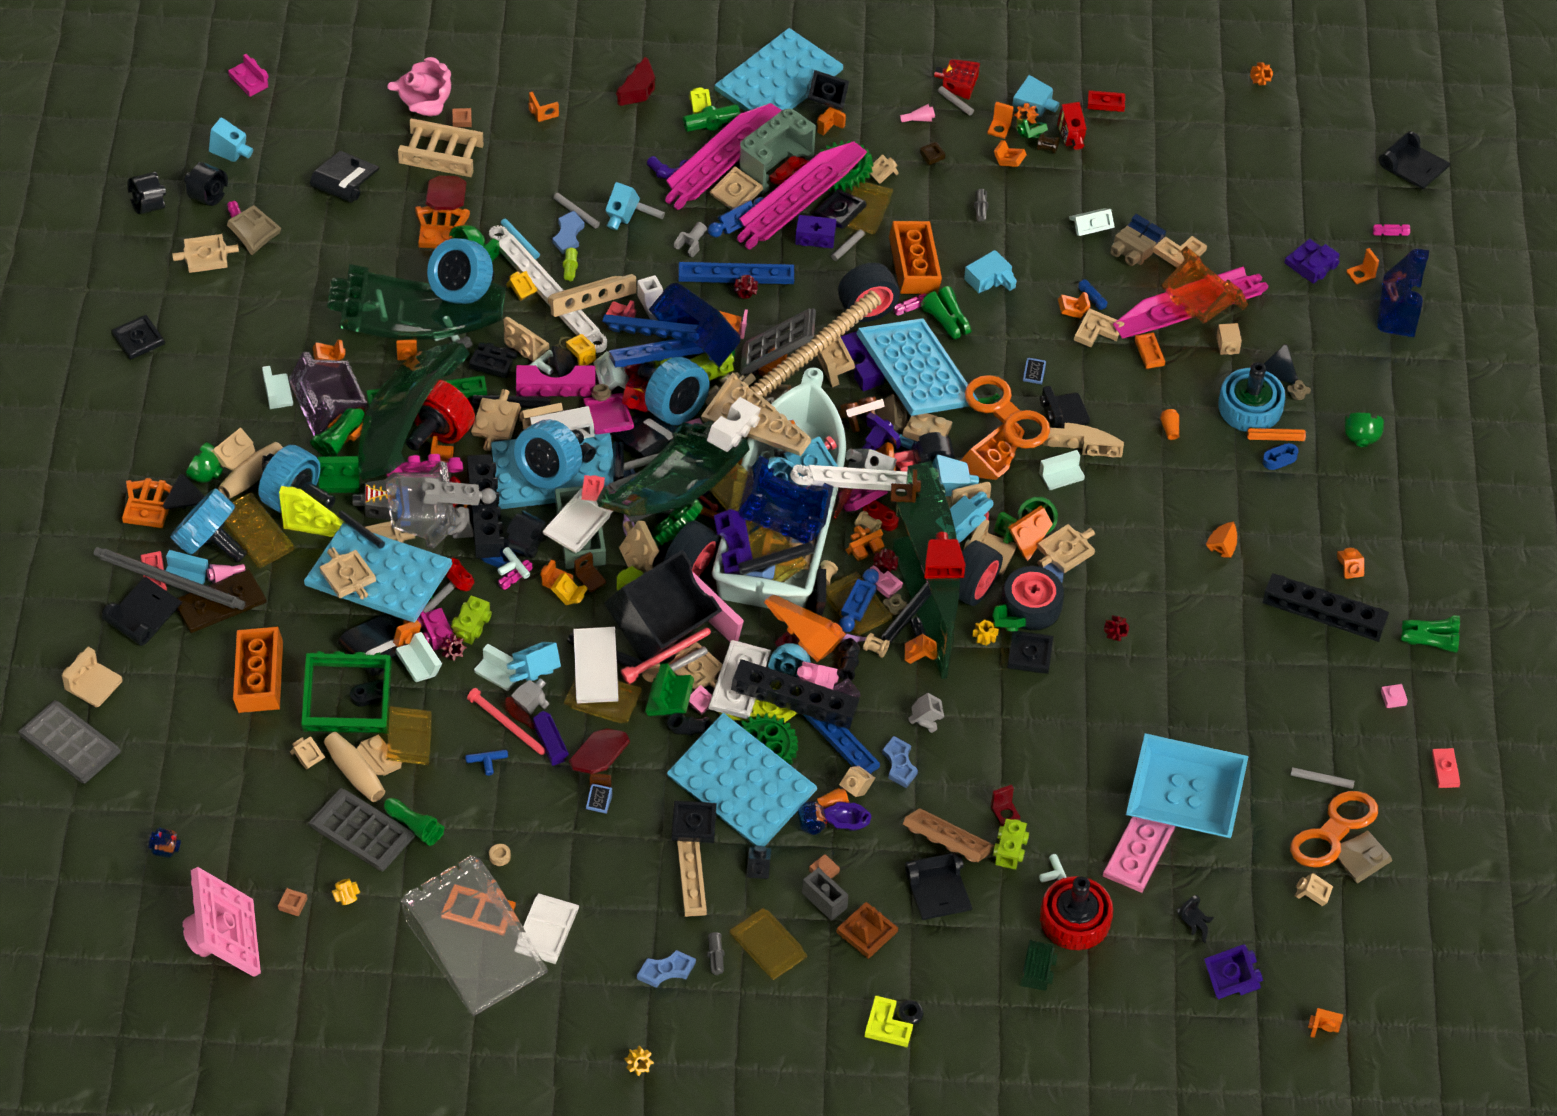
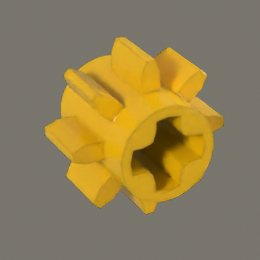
M983 620L980 623H975L972 636L977 637V644L980 643L987 646L991 642H996L999 629L994 628V622Z
M344 879L335 883L336 889L332 890L336 902L341 901L342 905L353 903L357 900L356 894L360 893L357 883H351L350 879Z
M640 1046L635 1050L629 1049L628 1057L624 1058L629 1063L627 1069L630 1072L635 1071L638 1076H640L641 1072H649L650 1064H654L649 1058L651 1053L648 1050L643 1051Z

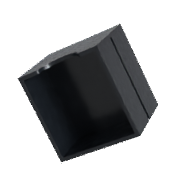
M683 550L625 585L604 602L640 660L644 662L722 612L715 598L706 594L697 584L692 573V563Z

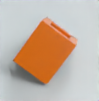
M433 436L431 454H440V463L448 462L449 458H453L454 447L438 445L437 436Z

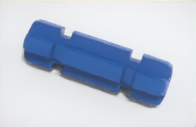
M1086 279L1079 282L1078 288L1088 294L1090 301L1099 310L1107 307V301L1101 297V294Z

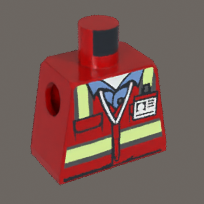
M1080 102L1062 104L1057 126L1063 142L1066 146L1073 145L1075 150L1082 149L1084 147L1086 124Z

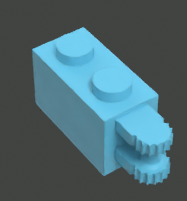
M982 491L970 500L964 495L935 523L943 532L948 534L950 539H957L960 543L986 519L984 515L993 507L994 502L987 498V494Z
M540 642L513 653L514 661L507 663V669L516 670V673L509 677L510 682L522 679L534 681L538 679L539 675L551 674L554 669L561 667L555 642Z

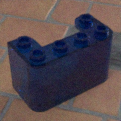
M672 283L667 286L648 309L658 321L698 325L695 331L699 339L695 343L702 348L712 363L719 368L740 343V335L718 310L679 283Z
M759 456L748 471L739 507V515L745 520L779 532L801 543L813 541L826 524L834 486L824 483L821 488H815L813 484L808 489L774 476V468H768L769 459Z

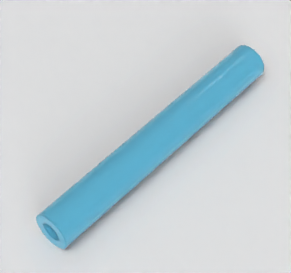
M506 218L503 219L500 224L505 229L507 228V231L521 243L534 259L539 258L540 253Z

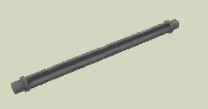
M96 547L94 550V556L100 557L103 561L121 566L233 609L243 610L245 607V601L240 600L236 596L106 548Z

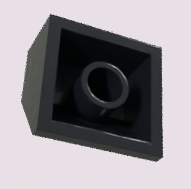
M814 70L808 83L805 97L809 100L843 110L849 81Z

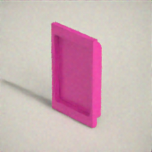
M622 393L611 394L605 401H597L593 397L583 398L585 407L589 406L594 423V434L626 431L634 428L628 407L622 403Z

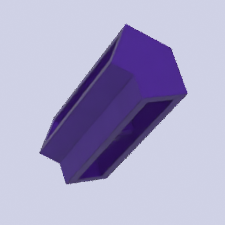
M542 711L533 718V726L543 747L546 749L551 765L554 766L563 763L564 758L569 753L551 714Z

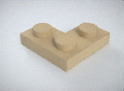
M1193 236L1181 246L1164 237L1154 246L1153 252L1183 272L1206 251L1207 245Z
M1089 308L1075 334L1074 341L1091 348L1098 334L1117 341L1119 332L1113 326V323L1117 320ZM1121 321L1116 322L1117 324H1120L1119 327H1122L1125 324Z

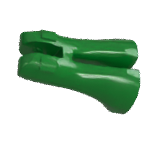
M943 287L939 290L938 295L934 291L924 297L920 304L923 311L932 314L954 340L961 337L960 332L963 335L972 332L968 320L959 308L952 287Z
M356 408L346 409L329 429L315 435L310 440L311 446L323 456L331 455L336 457L348 435L362 423L365 415L364 411Z
M1453 615L1447 619L1437 621L1403 620L1401 640L1408 644L1429 645L1457 653L1460 616Z
M388 798L385 801L384 808L387 814L397 822L406 824L427 845H434L443 836L444 826L438 823L437 819L433 816L414 812L396 798Z

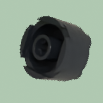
M199 162L184 178L187 196L206 205L215 206L225 195L223 189L224 186L227 187L228 185L226 172Z
M155 171L128 179V193L132 192L133 197L130 201L137 214H145L165 208L163 196L166 195V190L163 184L160 185Z
M940 432L924 434L919 437V441L916 444L914 442L912 445L915 463L920 465L921 473H931L930 466L936 455L955 459L951 438L948 435L946 437L941 436Z
M521 511L522 514L517 513L507 529V532L510 534L508 539L504 538V546L527 558L533 559L537 555L538 546L541 541L544 542L547 538L543 534L546 522L525 511Z

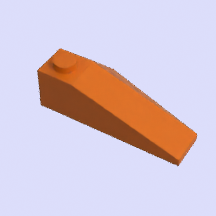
M1017 422L1011 428L1012 433L1022 439L1025 433L1024 429ZM1004 424L972 447L960 460L968 464L970 475L997 480L1008 471L1017 447L1009 443L1003 433Z
M772 595L764 601L778 620L785 621L788 625L787 631L799 638L798 644L817 662L830 654L846 635L837 623H833L831 620L777 595Z

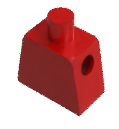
M946 532L937 533L936 539H931L928 542L924 579L964 578L965 561L959 541L957 539H948Z

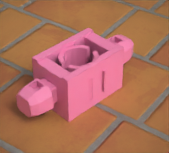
M804 661L797 671L800 679L833 689L839 679L837 675L838 669Z

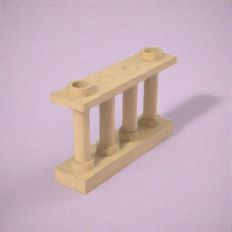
M410 119V133L413 136L409 146L400 145L398 149L400 164L472 177L473 159L470 158L474 147L483 148V132ZM420 136L431 138L427 150L416 148ZM439 139L449 141L445 153L434 152ZM456 143L467 145L463 157L452 155Z

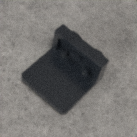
M1051 386L1043 387L1040 404L1044 408L1047 421L1050 422L1052 428L1064 429L1065 423L1079 425L1090 423L1089 415L1079 393L1075 392L1055 397Z

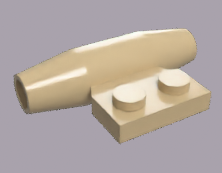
M239 428L212 450L219 463L223 467L232 470L218 487V490L230 499L249 489L261 479L263 474L262 456H267L269 453L275 455L283 447L279 443L273 442L255 452L253 441L242 428Z
M337 732L329 734L324 740V744L333 761L351 784L372 802L380 800L384 796L385 790L377 775L385 776L400 769L402 762L379 734L362 741L357 749Z

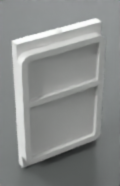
M583 488L576 493L543 530L544 535L574 553L579 552L614 511V507L604 501L582 500Z
M538 893L519 935L514 952L556 964L578 912L579 905Z

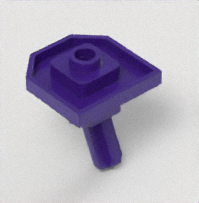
M870 412L866 419L867 426L872 431L865 439L867 442L862 449H872L875 451L876 448H880L887 441L892 443L893 447L898 450L901 447L900 436L893 429L892 423L887 419L882 420L878 415Z

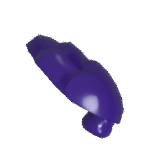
M837 802L834 806H830L823 811L827 822L836 829L860 830L866 827L871 820V813L856 803Z

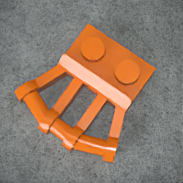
M429 206L415 207L421 226L419 248L436 249L439 244L452 239V236L449 237L451 229L464 225L469 218L470 210L459 208L455 210H434ZM433 213L431 224H426L423 215ZM439 213H446L445 225H437ZM452 214L460 217L454 226H450Z
M151 478L131 482V480L126 481L129 498L122 517L123 523L163 528L169 509L163 508L165 500L163 502L160 501L163 492L170 493L173 486L166 483L165 480H159L158 482L152 481ZM142 488L139 499L134 498L133 490ZM156 489L153 501L146 500L149 490Z

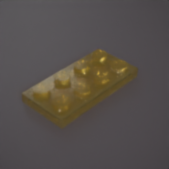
M252 493L232 502L235 508L226 519L225 526L243 549L247 550V554L259 569L294 551L292 542Z

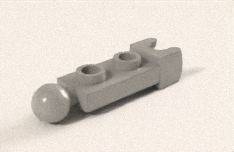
M425 478L421 489L425 492L422 501L425 504L437 505L438 502L478 506L480 499L486 504H491L496 499V493L493 489L485 488L479 491V485L441 482L439 479Z

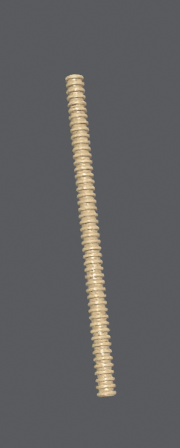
M870 290L868 294L863 296L864 298H860L859 302L856 301L854 305L850 306V309H846L845 312L841 313V316L833 320L832 324L829 323L827 327L823 328V331L818 332V335L815 334L811 342L801 346L800 350L797 349L795 353L790 355L791 357H787L786 361L783 360L781 364L777 365V368H773L772 372H768V376L764 375L763 379H759L758 383H754V387L751 386L750 389L766 398L767 394H771L772 390L776 389V386L779 387L781 383L786 381L785 379H789L790 375L793 376L795 372L799 371V368H803L804 364H808L809 361L813 360V357L821 353L822 349L825 350L827 346L831 345V342L836 341V338L839 339L840 334L844 335L845 331H849L854 324L863 319V316L866 317L868 313L872 312V309L880 306L881 299L878 294ZM704 424L703 428L700 427L698 432L695 431L693 435L689 436V439H685L684 443H680L679 447L676 446L675 450H671L670 459L679 457L682 460L688 453L691 455L696 454L697 450L702 449V446L705 447L707 443H710L707 441L713 424ZM669 459L662 460L661 462H656V465ZM672 468L663 471V473L666 475ZM659 473L654 475L657 479H662Z

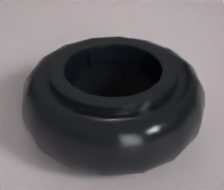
M913 1000L902 1002L896 1010L899 1021L913 1025L918 1024L924 1015L922 1006ZM911 1009L916 1014L914 1016H907L904 1011Z

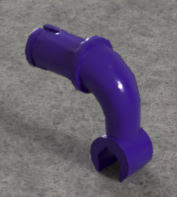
M651 156L647 161V166L656 172L658 178L668 179L688 160L681 161L680 166L677 168H669L666 164H662L655 156Z

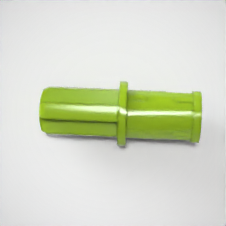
M572 247L566 249L565 260L563 261L564 279L573 281L576 269L578 268V251Z

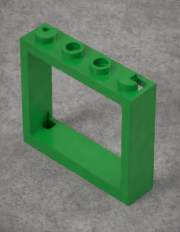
M321 651L306 653L302 710L303 732L388 734L392 666L390 655H381L380 652L374 655H366L363 652L345 654L340 651L333 652V654H324ZM314 666L384 668L381 719L311 717Z

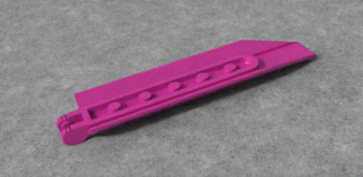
M769 103L739 114L666 180L672 191L666 196L665 202L671 204L679 195L680 197L675 202L674 208L680 210L687 201L696 200L740 159L741 141L782 110Z
M853 141L817 154L739 218L745 229L738 235L737 241L743 243L748 239L745 247L750 250L757 245L758 241L769 239L843 178L864 157L867 151Z
M1240 267L1144 299L1116 321L1125 323L1123 326L1119 327L1120 324L1116 322L1113 323V326L1123 339L1163 328L1261 295L1268 289V285L1266 282L1259 283L1262 281L1260 274L1246 276L1244 267Z

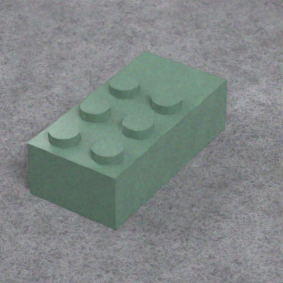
M583 486L555 489L557 515ZM602 527L577 553L562 546L565 569L574 568V561L589 552L593 554V566L606 565V549ZM588 560L583 561L580 567L584 566Z

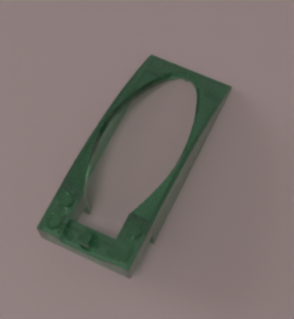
M928 461L908 466L906 484H912L914 469L917 470V480H921L920 493L916 492L915 502H897L896 516L902 517L909 536L893 539L892 551L896 557H899L898 567L911 600L925 583L929 585L932 595L917 611V616L923 624L927 637L937 643V658L935 662L942 679H946L953 651L960 578L924 579L929 540L936 539V534L939 532H946L948 539H957L951 511L945 497V487L939 482L937 468H934L932 462Z

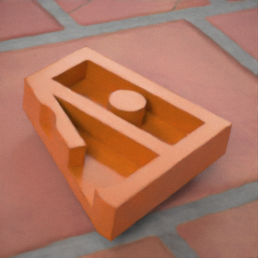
M1040 506L1008 527L1025 560L1028 561L1032 557L1038 543L1043 540L1052 526V522L1045 508Z

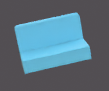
M172 550L168 551L166 555L168 566L165 571L204 584L207 578L206 570L209 569L207 559Z

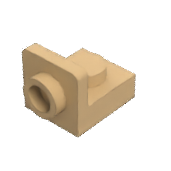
M881 155L873 163V172L869 174L881 184L891 173H894L896 176L899 174L896 169L898 165L891 157L887 159L884 155Z
M311 736L306 740L302 737L292 744L294 748L290 751L291 755L295 754L306 770L325 758Z
M1312 873L1298 881L1295 897L1299 899L1306 895L1321 906H1324L1328 903L1333 886Z

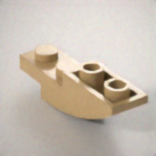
M1065 423L1064 429L1050 428L1048 439L1043 443V446L1081 448L1082 455L1122 457L1124 442L1096 428Z

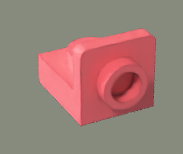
M630 300L627 306L613 301L606 314L635 318L636 309H634V301Z
M912 450L894 453V458L897 459L896 471L913 472L914 469L921 473L920 465H916Z
M584 475L582 500L602 502L605 477Z

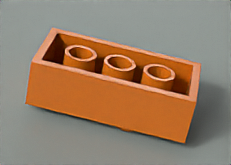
M893 221L889 240L900 294H929L934 291L938 294L942 276L930 221Z
M278 627L237 630L233 700L238 713L280 709L283 639Z

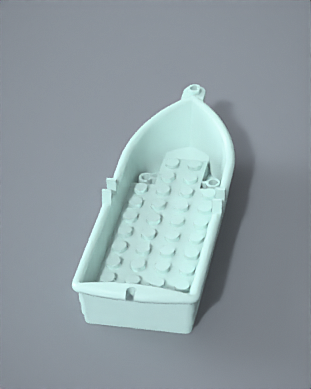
M808 368L803 374L801 384L782 394L771 405L780 414L782 413L786 416L787 420H794L795 424L810 436L811 440L820 436L824 443L826 437H832L837 448L834 450L828 449L837 466L844 467L846 437L842 420L835 405L821 388L823 372L818 368ZM748 437L740 470H737V481H734L733 496L729 509L742 512L740 504L747 502L753 516L767 512L771 515L774 498L766 493L756 497L754 494L756 489L746 486V479L749 472L760 460L765 462L767 459L775 457L774 450L782 451V449ZM798 484L795 491L791 493L792 495L824 500L814 544L815 552L812 554L809 570L775 565L774 579L772 580L747 576V574H726L721 554L728 551V544L724 537H721L712 570V576L716 580L718 596L726 601L768 608L764 601L772 595H777L805 608L808 597L813 591L838 487L812 486L806 490ZM781 504L779 512L794 515L796 506ZM799 507L798 515L813 518L814 509ZM745 518L752 558L755 559L762 555L769 520L757 523L763 535L761 538L756 539ZM777 518L776 526L791 528L792 519ZM796 521L795 529L810 531L811 522ZM774 531L773 539L788 542L790 533ZM793 534L792 542L805 544L809 536ZM772 544L770 553L785 550L786 546Z

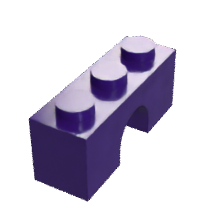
M856 331L842 336L841 339L853 362L860 363L855 365L854 379L861 390L866 391L883 385L884 375L856 334Z
M729 509L714 515L717 535L724 537L728 544V551L721 554L724 572L726 574L742 575L739 572L738 564L753 559L744 513Z

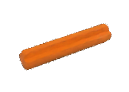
M1249 428L1247 438L1249 440L1305 441L1306 431L1304 429Z

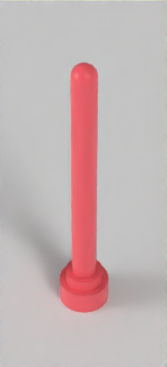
M704 628L636 667H625L621 670L624 680L628 685L633 683L639 677L638 674L710 635L711 630Z

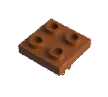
M875 396L858 400V404L857 402H849L840 405L841 409L837 411L840 418L849 419L853 433L860 432L856 415L865 412L867 415L870 412L875 414V409L885 407L883 399H876Z
M867 902L837 928V934L868 959L898 932L896 925Z

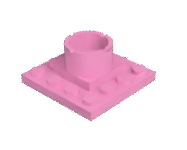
M199 867L192 869L191 885L195 913L186 917L183 921V933L188 946L194 953L200 954L201 957L214 954L253 977L261 974L253 899Z

